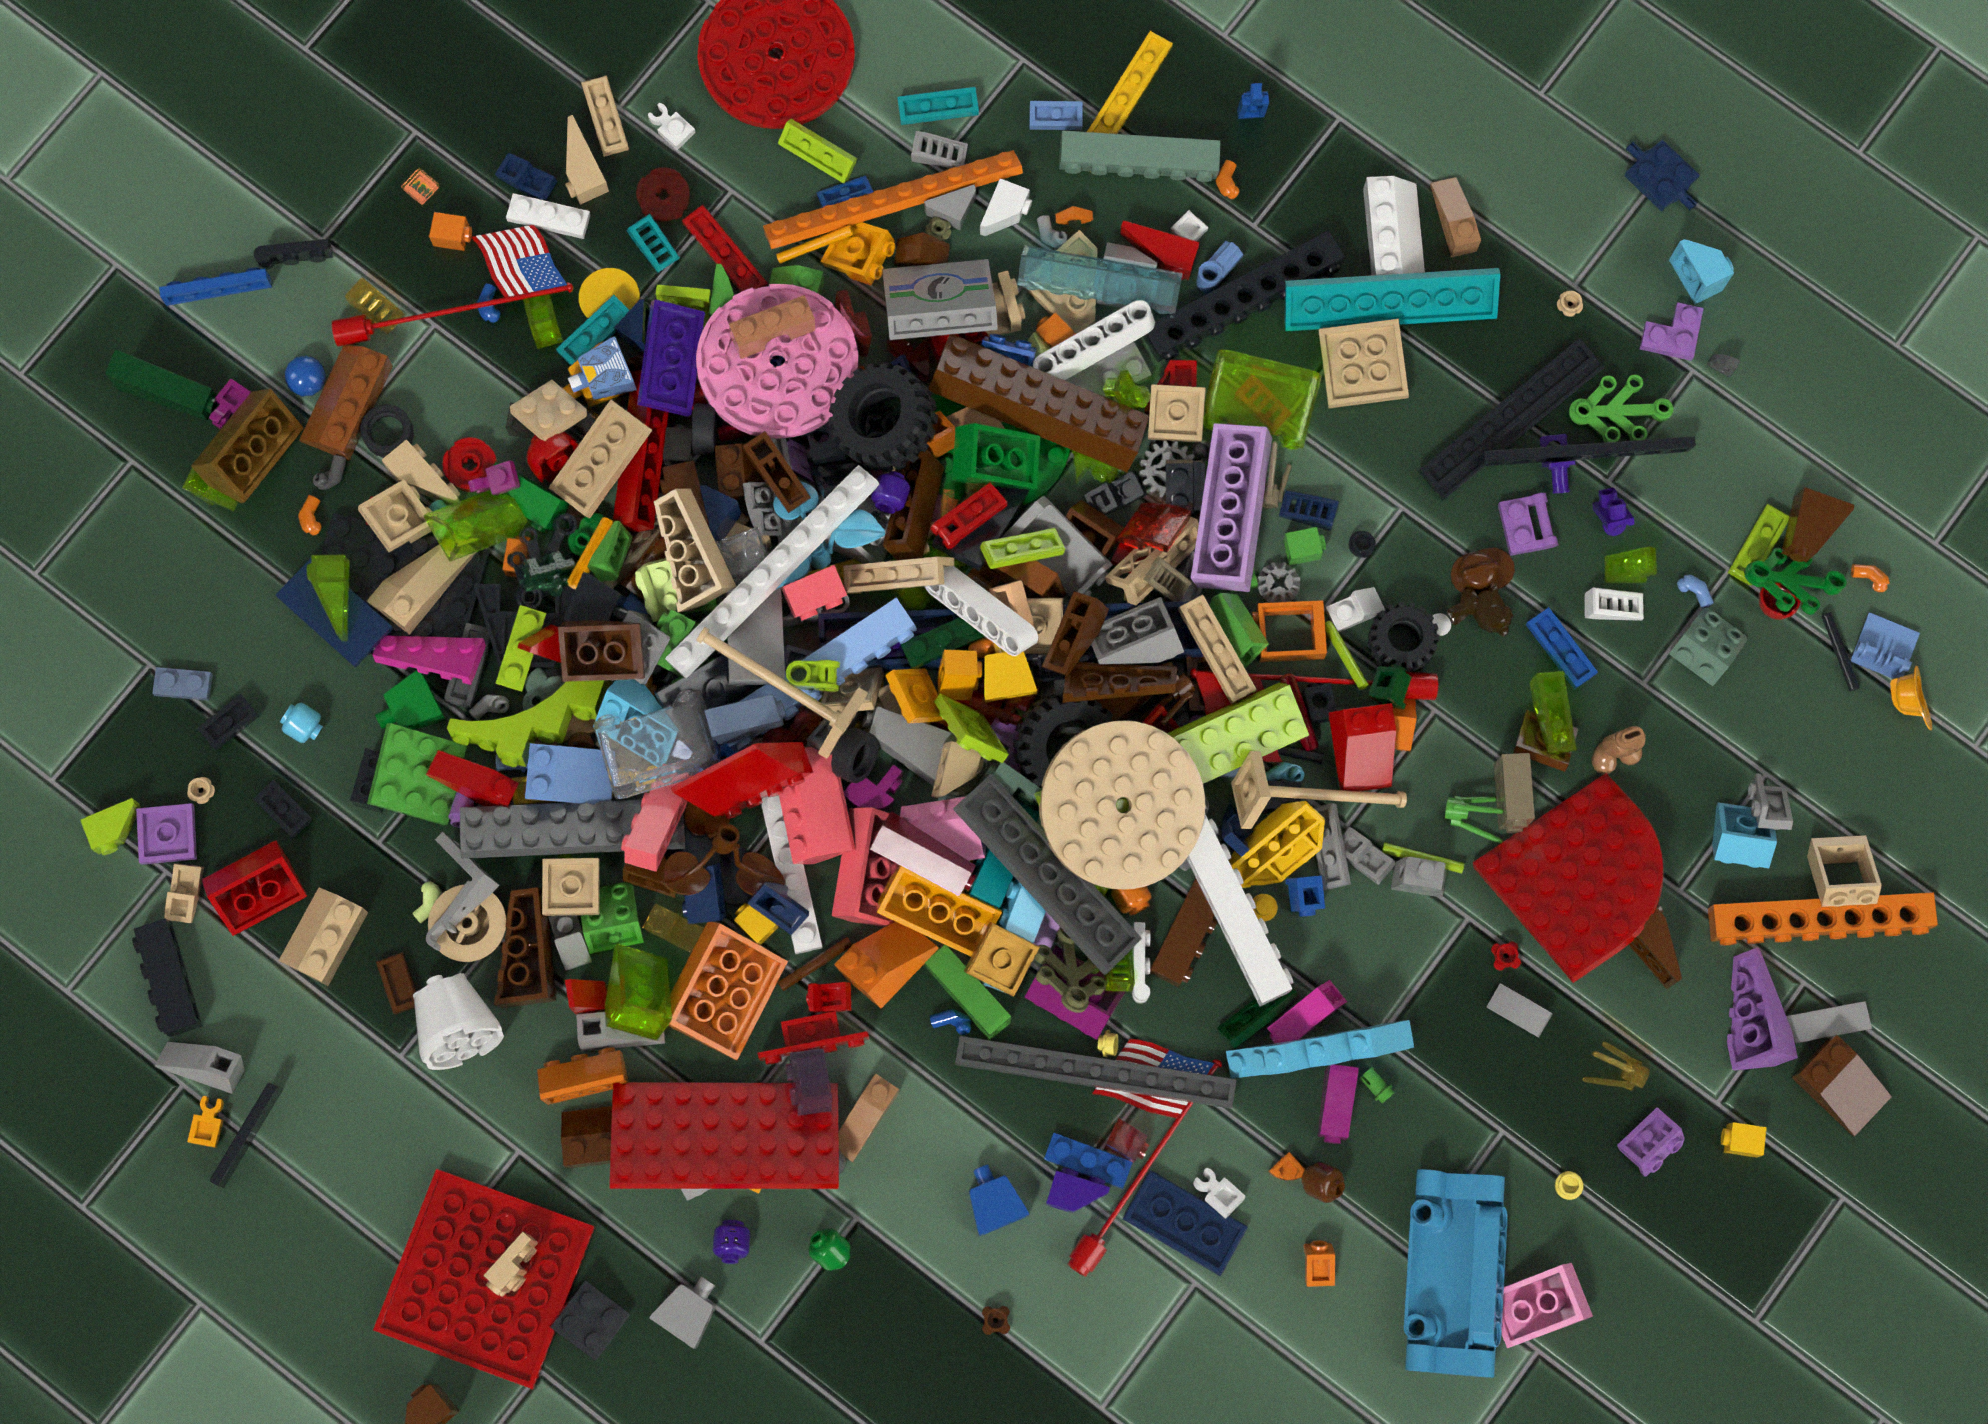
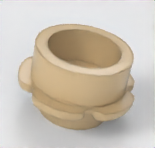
M1575 291L1563 292L1557 301V308L1565 316L1572 317L1582 311V298Z
M206 777L195 778L188 785V797L192 801H197L198 804L207 803L209 798L213 797L215 793L211 780ZM200 788H203L202 793H199Z

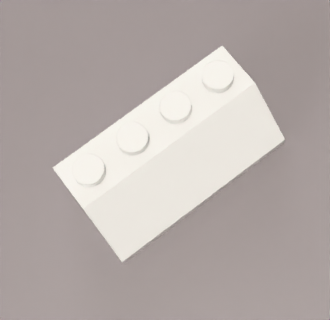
M1395 176L1367 177L1363 192L1371 276L1425 272L1416 184Z

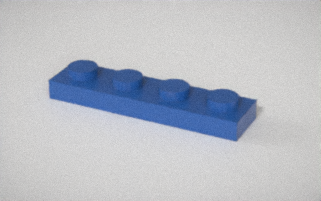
M254 267L247 269L243 273L225 272L220 274L219 277L214 278L197 277L191 282H169L166 286L159 287V292L166 306L272 288V284L266 269Z

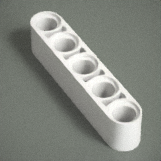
M1142 300L1128 304L1037 356L1033 362V368L1043 372L1046 369L1052 368L1046 373L1063 380L1072 377L1152 331L1155 326V320L1149 304ZM1098 342L1096 345L1090 346L1092 343Z
M955 566L943 567L944 585L924 586L934 598L1011 656H1017L1038 641L1037 631L1029 622Z

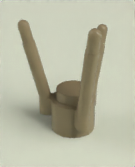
M1276 441L1272 443L1268 483L1265 484L1262 508H1278V503H1282L1283 492L1292 467L1291 464H1287L1277 490V485L1274 484L1278 447Z

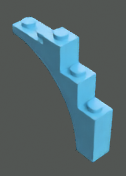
M1405 1020L1294 1041L1226 1051L1230 1078L1233 1079L1289 1073L1310 1067L1372 1058L1414 1048L1410 1021Z

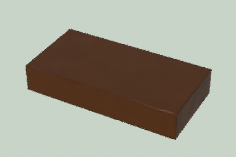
M402 952L377 961L376 964L393 1014L396 1015L415 1008L413 994L417 991L404 953Z

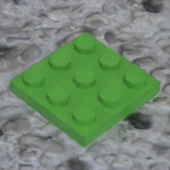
M392 723L387 724L367 804L437 824L448 825V816L456 791L425 774L438 750L464 759L467 745H460L447 739Z

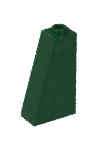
M116 349L105 372V375L119 391L207 421L218 405L215 399L217 395L212 388Z

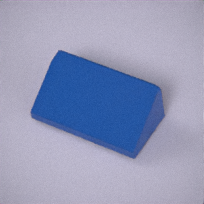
M863 176L816 193L823 208L824 206L840 203L850 198L873 193V189L867 177Z

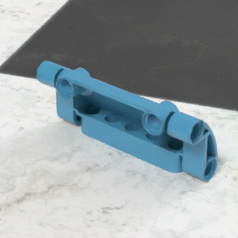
M1417 1170L1416 1199L1410 1210L1403 1326L1404 1332L1407 1335L1405 1370L1494 1378L1496 1347L1499 1346L1502 1335L1508 1221L1507 1210L1503 1207L1505 1177L1445 1173L1436 1170ZM1429 1206L1431 1216L1429 1219L1424 1220L1423 1211ZM1422 1320L1425 1328L1423 1333L1418 1335L1416 1326Z

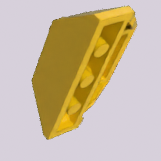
M1300 801L1282 804L1254 827L1253 833L1246 838L1250 850L1242 857L1234 851L1231 859H1229L1232 869L1237 868L1242 876L1244 883L1241 884V887L1248 888L1251 885L1281 883L1322 849L1324 817L1309 803Z

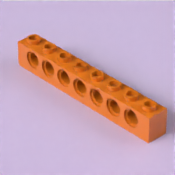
M1934 892L1879 895L1877 904L1822 907L1820 899L1714 904L1708 908L1711 941H1719L1720 945L1723 946L1737 944L1736 940H1747V944L1764 943L1766 938H1774L1775 942L1792 941L1791 937H1802V941L1818 940L1820 935H1829L1830 939L1847 938V934L1856 933L1857 938L1873 937L1875 932H1884L1885 936L1902 935V931L1911 930L1912 935L1928 934L1929 929L1938 926ZM1900 909H1905L1909 912V922L1904 921L1900 917ZM1873 910L1882 914V923L1874 921L1872 917ZM1845 912H1850L1854 915V925L1846 922ZM1818 913L1824 914L1827 917V926H1822L1818 923ZM1790 915H1795L1800 919L1801 925L1799 928L1791 925L1789 921ZM1763 916H1767L1772 920V929H1767L1763 926ZM1735 918H1741L1745 922V931H1740L1735 927Z

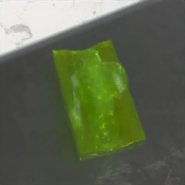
M1121 370L1118 378L1108 377L1103 386L1106 396H1114L1113 401L1135 410L1139 407H1146L1151 398L1149 389L1146 386L1135 385L1128 370Z

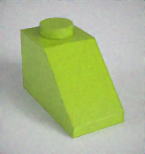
M131 798L80 819L90 847L94 852L108 855L117 851L118 846L125 844L137 817L136 809L141 808L139 803Z

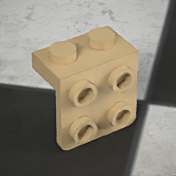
M1008 271L998 273L997 282L992 283L998 330L986 331L988 336L990 334L1004 335L1021 331V319H1025L1022 303L1017 304L1015 295L1018 294L1015 278L1010 279Z

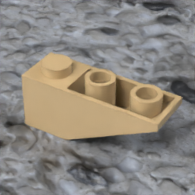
M406 439L382 459L385 467L398 482L405 479L407 484L414 486L418 493L442 500L458 508L462 506L458 498L461 493L451 482L446 485L441 479L444 474L434 463L429 465L423 459L427 455L417 443L412 446Z

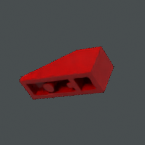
M1123 220L1120 235L1137 250L1157 262V267L1163 273L1168 274L1170 278L1175 280L1190 279L1199 242Z
M440 750L436 752L425 774L483 806H503L507 808L519 784L496 770Z
M565 980L569 1008L575 1015L612 1012L611 1005L615 1004L613 988H608L605 981Z

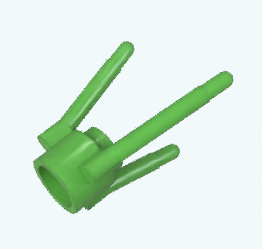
M1448 797L1444 818L1451 819L1450 825L1462 827L1499 844L1504 842L1503 839L1461 821V819H1467L1468 811L1502 814L1504 811L1501 808L1469 805L1470 803L1495 802L1497 800L1496 797Z

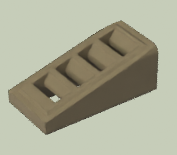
M1160 557L1156 558L1143 579L1172 602H1180L1192 583L1190 579Z

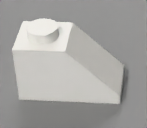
M1000 179L981 222L980 234L987 236L1019 223L1022 215H1027L1032 204V200L1029 199L1030 190Z

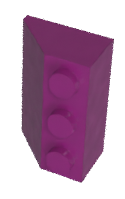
M1055 946L1052 953L1064 963L1063 949ZM1076 958L1077 968L1085 963ZM1048 963L1043 964V966L1052 968ZM1053 969L1055 976L1067 985V981ZM1100 971L1097 974H1088L1079 981V987H1085L1093 976H1099L1106 981V988L1101 995L1093 994L1090 996L1088 1007L1080 1013L1068 1010L1061 1001L1062 995L1050 984L1043 985L1039 983L1036 977L1025 998L1097 1040L1125 994L1127 987Z

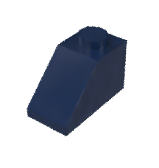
M720 862L707 866L706 870L710 874V881L703 891L694 895H685L682 911L684 917H687L688 924L721 921L727 917Z

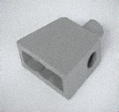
M1404 857L1395 862L1391 890L1443 898L1447 872L1446 863L1414 857Z
M702 1276L692 1290L680 1284L649 1318L693 1349H696L716 1308L706 1301L715 1285Z

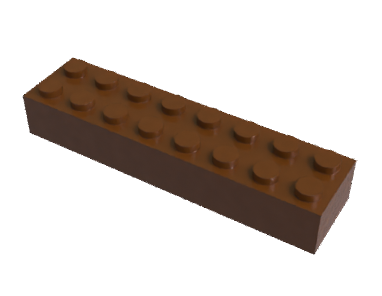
M949 334L928 387L930 392L1125 472H1128L1139 451L1149 415L954 334Z

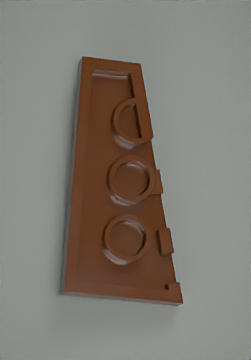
M1077 662L1069 675H1065L1063 703L1175 693L1177 667Z

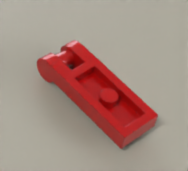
M990 482L937 520L930 529L936 536L939 535L943 539L942 543L948 550L952 549L961 539L1007 507V501ZM951 524L957 528L952 533L947 528Z

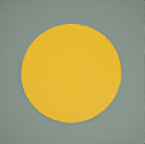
M604 268L590 274L581 285L579 291L581 310L587 318H590L613 295L630 310L640 300L637 283L628 273L620 269Z

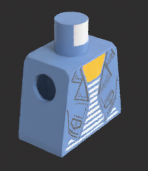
M615 336L580 356L578 362L582 372L568 377L573 393L589 387L593 399H601L636 390L634 380Z

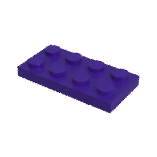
M656 299L651 302L637 405L687 417L692 414L697 377L696 354L698 342L703 331L704 311Z

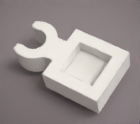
M659 103L657 106L662 115L655 117L652 113H649V120L654 125H661L657 129L658 134L678 150L696 133L695 128L677 112L670 117L666 106Z
M1206 1168L1203 1175L1208 1179V1182H1202L1197 1177L1193 1185L1197 1190L1208 1193L1205 1201L1226 1219L1244 1201L1245 1195L1225 1177L1218 1182L1215 1173L1211 1169Z

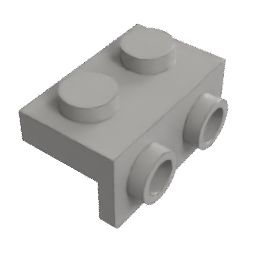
M1756 773L1754 783H1749L1748 798L1753 800L1751 814L1756 817L1758 828L1791 830L1793 817L1786 787L1764 786L1762 774Z

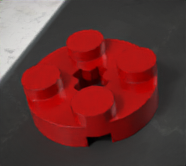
M468 437L456 441L455 445L444 454L442 463L444 474L449 482L464 492H471L468 484L469 481L487 477L485 469L492 467L495 462H498L494 451L489 445L485 444L481 439ZM468 459H473L474 463L477 464V467L473 468L472 471L463 468V464H467Z

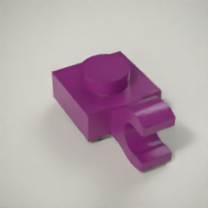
M230 379L215 397L219 406L209 417L212 420V424L222 429L228 421L230 414L235 413L251 392L233 379Z
M510 460L486 468L487 477L477 478L468 482L470 491H476L477 494L491 489L492 495H500L520 487L514 461Z

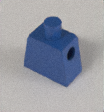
M989 1164L973 1170L979 1186L970 1189L969 1195L979 1237L1029 1216L1027 1208L1006 1175L994 1179Z

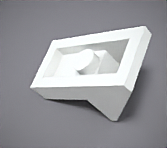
M1375 587L1355 590L1350 597L1325 608L1330 621L1333 622L1338 633L1376 617L1382 610L1385 611Z

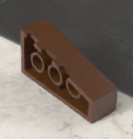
M536 887L511 891L505 926L507 927L506 936L501 952L503 953L502 963L497 979L499 982L497 995H495L494 1005L500 1008H509L556 1001L549 916L542 915V889Z

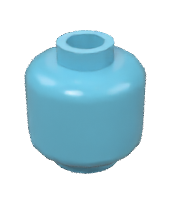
M302 702L297 703L295 706L291 704L280 721L283 724V733L299 743H305L309 737L315 740L323 727L318 724L321 720L320 713Z

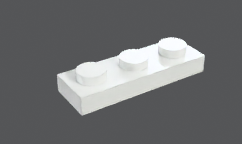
M513 193L506 219L508 222L525 226L534 225L538 229L584 239L591 214L587 210Z

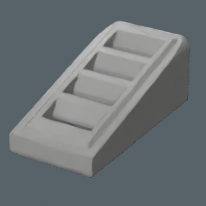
M916 131L911 154L912 162L947 168L959 167L965 164L968 144ZM922 144H927L926 152L921 151ZM933 146H938L936 155L931 154ZM943 147L948 148L946 158L942 157ZM954 149L959 150L957 161L952 160Z

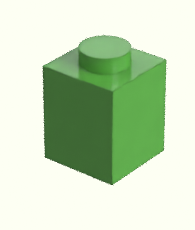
M1317 527L1285 533L1283 538L1289 566L1320 560L1323 550H1326L1323 534L1319 535Z

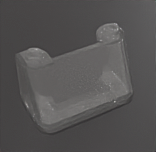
M692 690L683 691L676 696L677 699L674 700L673 706L621 721L620 717H613L612 714H607L594 722L595 733L615 798L623 799L684 781L720 762L721 746L711 735L704 712L707 708L700 690L694 692Z

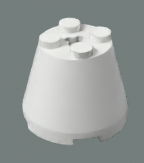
M464 973L443 978L442 975L433 976L426 981L427 986L413 994L419 1053L422 1061L427 1064L428 1069L444 1070L463 1065L462 1060L469 1059L477 1053L484 1056L502 1041L504 1035L499 1021L469 983Z

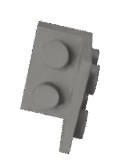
M629 610L623 622L641 623L645 672L644 679L634 680L645 685L664 652L670 637L652 625V617L648 614Z

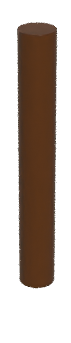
M845 937L777 983L784 992L852 946L851 941L848 937Z

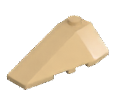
M454 534L385 579L366 602L408 634H411L476 554L478 549L458 534Z

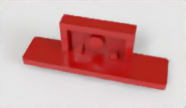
M836 1011L782 1021L785 1047L759 1052L758 1058L760 1061L765 1060L766 1064L782 1062V1057L793 1055V1059L810 1056V1051L820 1050L821 1054L837 1051V1046L848 1044V1048L860 1047L865 1045V1040H869V1033L865 1031L841 1036Z

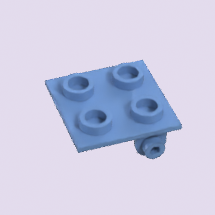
M1869 612L1850 662L1892 679L1904 676L1905 672H1908L1912 662H1910V658L1920 633Z

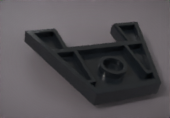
M473 584L498 665L501 666L518 612H501V584ZM556 586L555 613L546 614L542 629L550 624L559 627L562 623L566 622L563 618L575 589L569 586ZM534 654L530 667L554 668L556 661Z

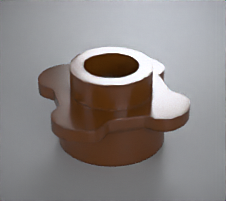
M989 1306L985 1307L982 1310L985 1323L982 1327L983 1332L987 1335L993 1332L1007 1334L1010 1331V1325L1007 1320V1316L1010 1313L1009 1309L1006 1306L995 1309ZM995 1317L999 1319L998 1323L993 1322Z

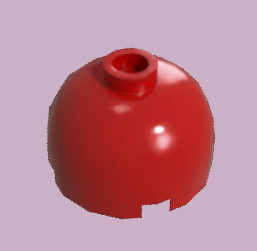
M566 432L555 434L546 441L535 435L527 451V463L540 482H543L544 479L549 483L553 482L579 444Z

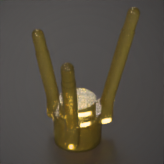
M1603 1042L1602 1046L1626 1061L1625 1064L1597 1051L1592 1053L1594 1057L1622 1069L1621 1078L1625 1079V1081L1583 1077L1584 1082L1623 1087L1631 1091L1634 1086L1643 1088L1649 1075V1068L1641 1065V1061L1631 1058L1607 1042Z

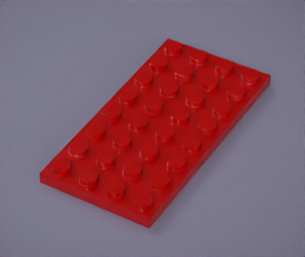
M613 1083L610 1189H839L838 1083Z

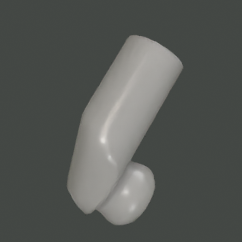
M1049 216L1037 218L1040 237L1043 243L1053 248H1059L1067 241L1065 232H1058L1052 229Z

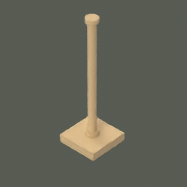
M704 627L696 640L700 644L702 642L706 643L830 721L829 725L832 726V729L818 754L828 759L840 737L854 719L868 692L858 687L843 712L839 710L835 712L709 633L710 629Z
M1259 751L1249 752L1231 783L1242 829H1252L1271 797L1396 805L1397 808H1404L1407 803V795L1403 791L1392 794L1268 786L1262 755Z

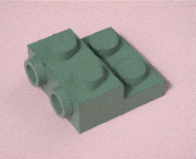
M1000 762L997 766L992 764L978 780L979 783H982L992 773L1015 800L1030 808L1038 805L1034 793L1042 789L1004 762Z

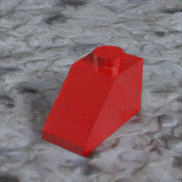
M550 624L519 642L517 648L561 663L558 626Z

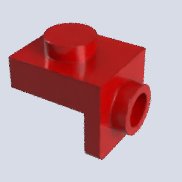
M809 983L806 994L809 1011L822 1014L833 1011H852L851 983Z

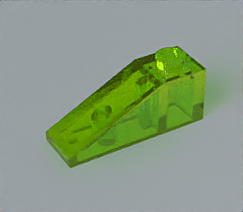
M551 294L523 299L529 326L537 349L563 342Z
M312 555L311 564H307V578L311 580L337 636L341 641H347L350 561L345 555Z
M1564 671L1537 673L1531 680L1530 687L1534 710L1548 754L1576 751Z

